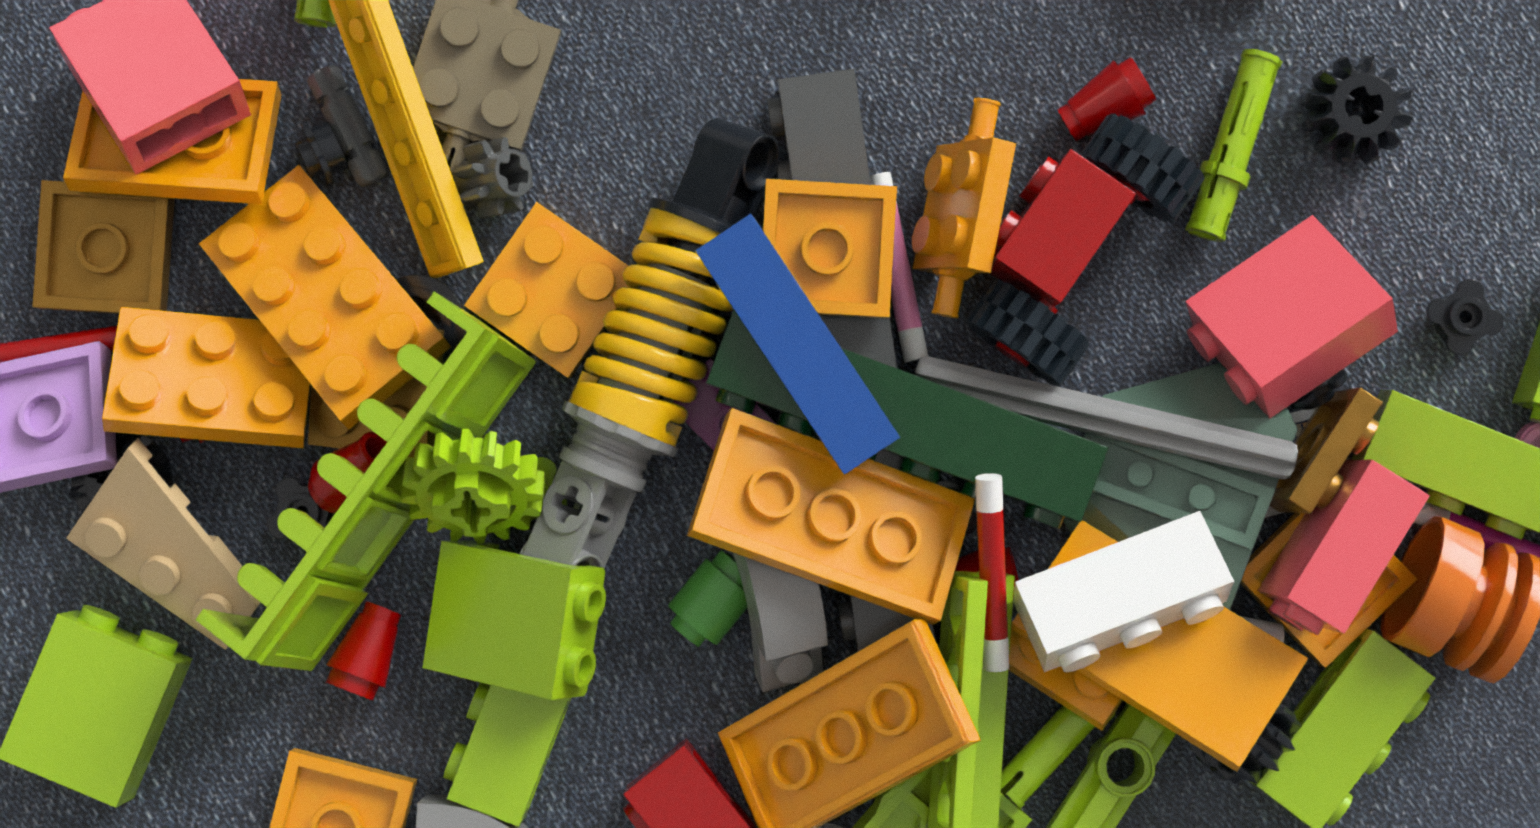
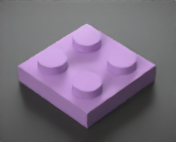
M97 341L0 362V493L114 469L117 464L116 433L104 432L102 422L111 368V350L102 342Z

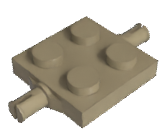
M518 0L435 1L413 70L433 124L446 133L442 149L448 165L455 150L450 165L451 173L453 168H457L465 160L462 148L471 142L476 143L484 140L487 142L506 137L508 138L509 148L522 153L561 37V30L526 17L521 11L516 9Z

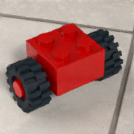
M1110 113L1101 123L1081 154L1070 149L1058 162L1048 156L1026 184L1019 197L1025 200L1028 205L1021 215L1011 210L1002 219L990 273L996 279H993L966 318L965 324L971 327L970 329L981 336L985 342L996 347L1000 353L1016 362L1022 368H1027L1040 379L1043 378L1048 383L1061 387L1091 343H1089L1085 336L1081 335V332L1076 327L1067 324V320L1056 314L1058 310L1054 306L1063 301L1128 205L1134 208L1139 207L1145 214L1151 217L1156 216L1160 221L1174 223L1205 179L1203 178L1204 174L1196 168L1197 165L1191 159L1183 157V152L1176 146H1169L1165 143V138L1157 133L1155 135L1151 134L1145 126L1138 122L1134 125L1127 117L1122 115L1118 117L1116 114Z

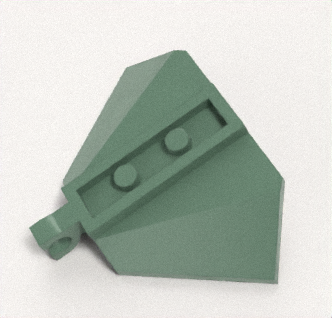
M1221 363L1102 396L1108 399L1292 442L1298 430L1287 408L1269 419L1254 400L1247 405L1242 403L1228 385L1224 377L1227 369ZM1086 433L1085 439L1109 448L1082 520L1117 542L1200 511L1234 580L1227 602L1222 603L1225 608L1230 610L1279 478ZM1066 518L1063 519L1072 534L1079 522Z

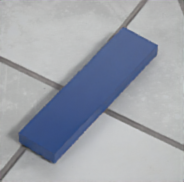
M749 214L695 250L843 475L900 438L752 214Z

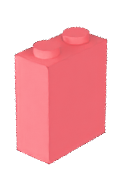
M103 0L89 8L77 10L65 20L49 27L65 63L136 175L251 116L240 80L187 0Z
M1313 215L1185 301L1193 325L1187 330V334L1196 350L1208 362L1216 357L1227 369L1224 377L1239 400L1245 405L1254 400L1269 419L1398 332L1393 298Z
M1372 459L1345 460L1337 472L1343 476V482L1334 498L1323 509L1315 507L1312 513L1304 514L1257 590L1273 600L1268 610L1271 614L1300 631L1305 629L1318 636L1322 629L1325 628L1345 634L1430 496Z

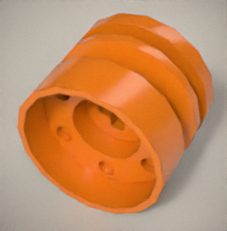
M1433 516L1422 525L1400 560L1418 580L1382 613V636L1391 643L1427 657L1433 656L1443 648V657L1447 666L1461 671L1468 668L1471 676L1494 684L1504 678L1519 661L1540 619V558L1530 553L1520 552L1517 554L1514 547L1506 543L1496 542L1484 551V541L1481 533L1443 517Z

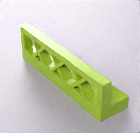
M954 572L941 618L939 650L981 741L932 766L928 828H998L1008 670L989 672L983 669L988 581L979 578V572ZM1006 573L1008 644L1010 654L1015 576Z

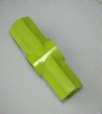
M1126 702L1106 735L1099 738L1091 746L1086 766L1045 828H1116L1136 795L1143 793L1151 785L1155 776V766L1176 733ZM1128 748L1135 759L1134 770L1127 779L1113 782L1107 773L1109 756L1118 749Z

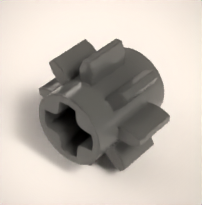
M506 137L465 145L462 149L467 160L460 163L457 168H453L452 171L461 201L469 206L478 207L477 212L480 219L521 211L524 207L519 196L524 195L529 188L533 187L532 170L526 154H522L515 149H509L508 138Z

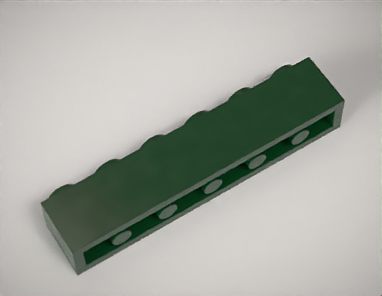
M733 310L706 382L709 386L719 389L715 401L751 415L756 403L781 412L776 424L814 437V429ZM841 348L900 436L899 439L882 450L904 458L900 467L901 471L937 483L941 472L965 481L961 493L976 498L975 477L977 475L999 474L1002 476L1003 495L1027 504L1023 516L1057 529L1061 528L1064 518L1076 522L1082 521L1109 447ZM877 453L869 459L875 460Z

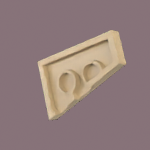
M137 438L127 448L66 539L226 650L228 646L195 620L203 609L251 617L261 602L239 585L237 575L242 567L240 562L219 536L208 535L186 508L190 504L189 499L176 483L171 487L165 483L148 462L153 455L141 440Z

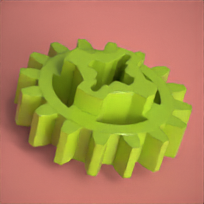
M469 428L462 429L460 439L451 440L449 436L440 432L435 435L434 447L419 442L415 446L414 457L406 458L402 478L401 502L410 504L409 517L412 520L428 518L426 531L434 533L442 528L450 530V540L458 541L464 534V536L473 537L477 544H484L488 533H494L502 540L510 539L511 526L526 531L530 528V518L540 517L544 496L545 472L537 470L538 457L535 454L520 456L521 442L514 440L504 446L498 444L497 432L489 431L483 439L473 437Z

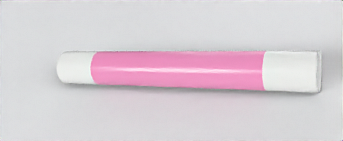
M891 172L870 175L871 185L893 186ZM896 201L891 302L904 363L928 356Z

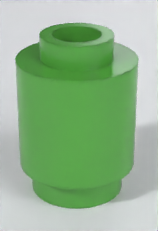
M722 549L712 561L705 558L668 604L669 608L676 613L670 624L698 647L701 646L705 639L718 645L748 608L736 561Z

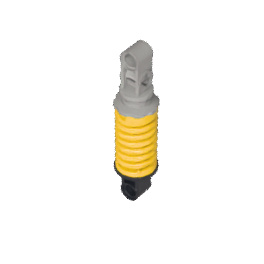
M720 118L710 120L703 126L697 136L692 157L673 201L651 198L648 205L650 211L638 238L642 242L635 245L632 250V257L637 264L629 265L622 274L624 282L629 287L617 289L612 297L614 304L620 310H611L603 318L604 326L611 333H601L595 337L593 342L594 348L602 356L592 355L586 359L584 363L586 372H581L569 400H565L562 410L578 423L577 432L571 439V445L569 444L568 447L563 445L559 455L562 461L552 485L545 494L541 515L537 518L529 539L519 554L573 566L593 565L605 568L615 542L625 526L627 514L637 492L642 493L647 480L643 479L642 474L647 469L648 460L650 461L652 455L675 457L678 450L675 446L682 427L678 425L687 421L688 411L686 408L673 402L674 400L684 403L693 402L698 395V389L693 383L684 379V377L701 380L707 374V365L693 355L696 354L702 357H712L715 355L717 343L702 333L705 331L714 335H720L727 327L725 318L712 312L713 308L723 312L733 310L720 288L713 285L714 279L695 250L749 214H752L753 217L755 216L765 192L766 179H773L779 164L780 148L774 136ZM567 499L575 502L574 507L563 505L562 500ZM598 513L608 517V521L602 522L596 520L595 517Z

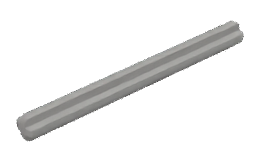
M921 357L914 374L1042 423L1283 480L1291 477L1297 460V445L1292 441L938 358Z

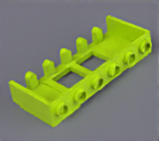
M434 291L427 303L467 332L444 364L414 344L404 345L398 351L397 362L399 366L427 387L405 418L375 399H366L360 403L357 409V416L360 422L387 443L365 473L339 455L329 453L320 458L317 465L319 475L347 497L325 528L303 511L288 508L280 513L277 520L279 530L307 552L286 582L262 565L248 563L240 568L237 575L239 585L267 607L260 618L203 609L195 620L244 660L256 661L264 666L312 671L366 598L368 593L364 591L365 587L414 521L409 517L410 504L401 502L404 463L410 452L426 430L434 434L442 432L449 436L451 440L460 439L461 430L469 428L473 437L482 438L537 361L484 322Z

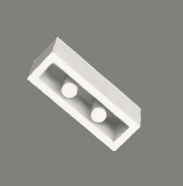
M1198 511L1016 581L1013 602L1043 671L1047 672L1061 666L1064 672H1073L1097 661L1101 656L1099 651L1121 642L1124 643L1125 648H1135L1162 634L1161 627L1185 618L1186 623L1192 625L1214 617L1224 609L1222 603L1227 602L1234 580L1201 512Z

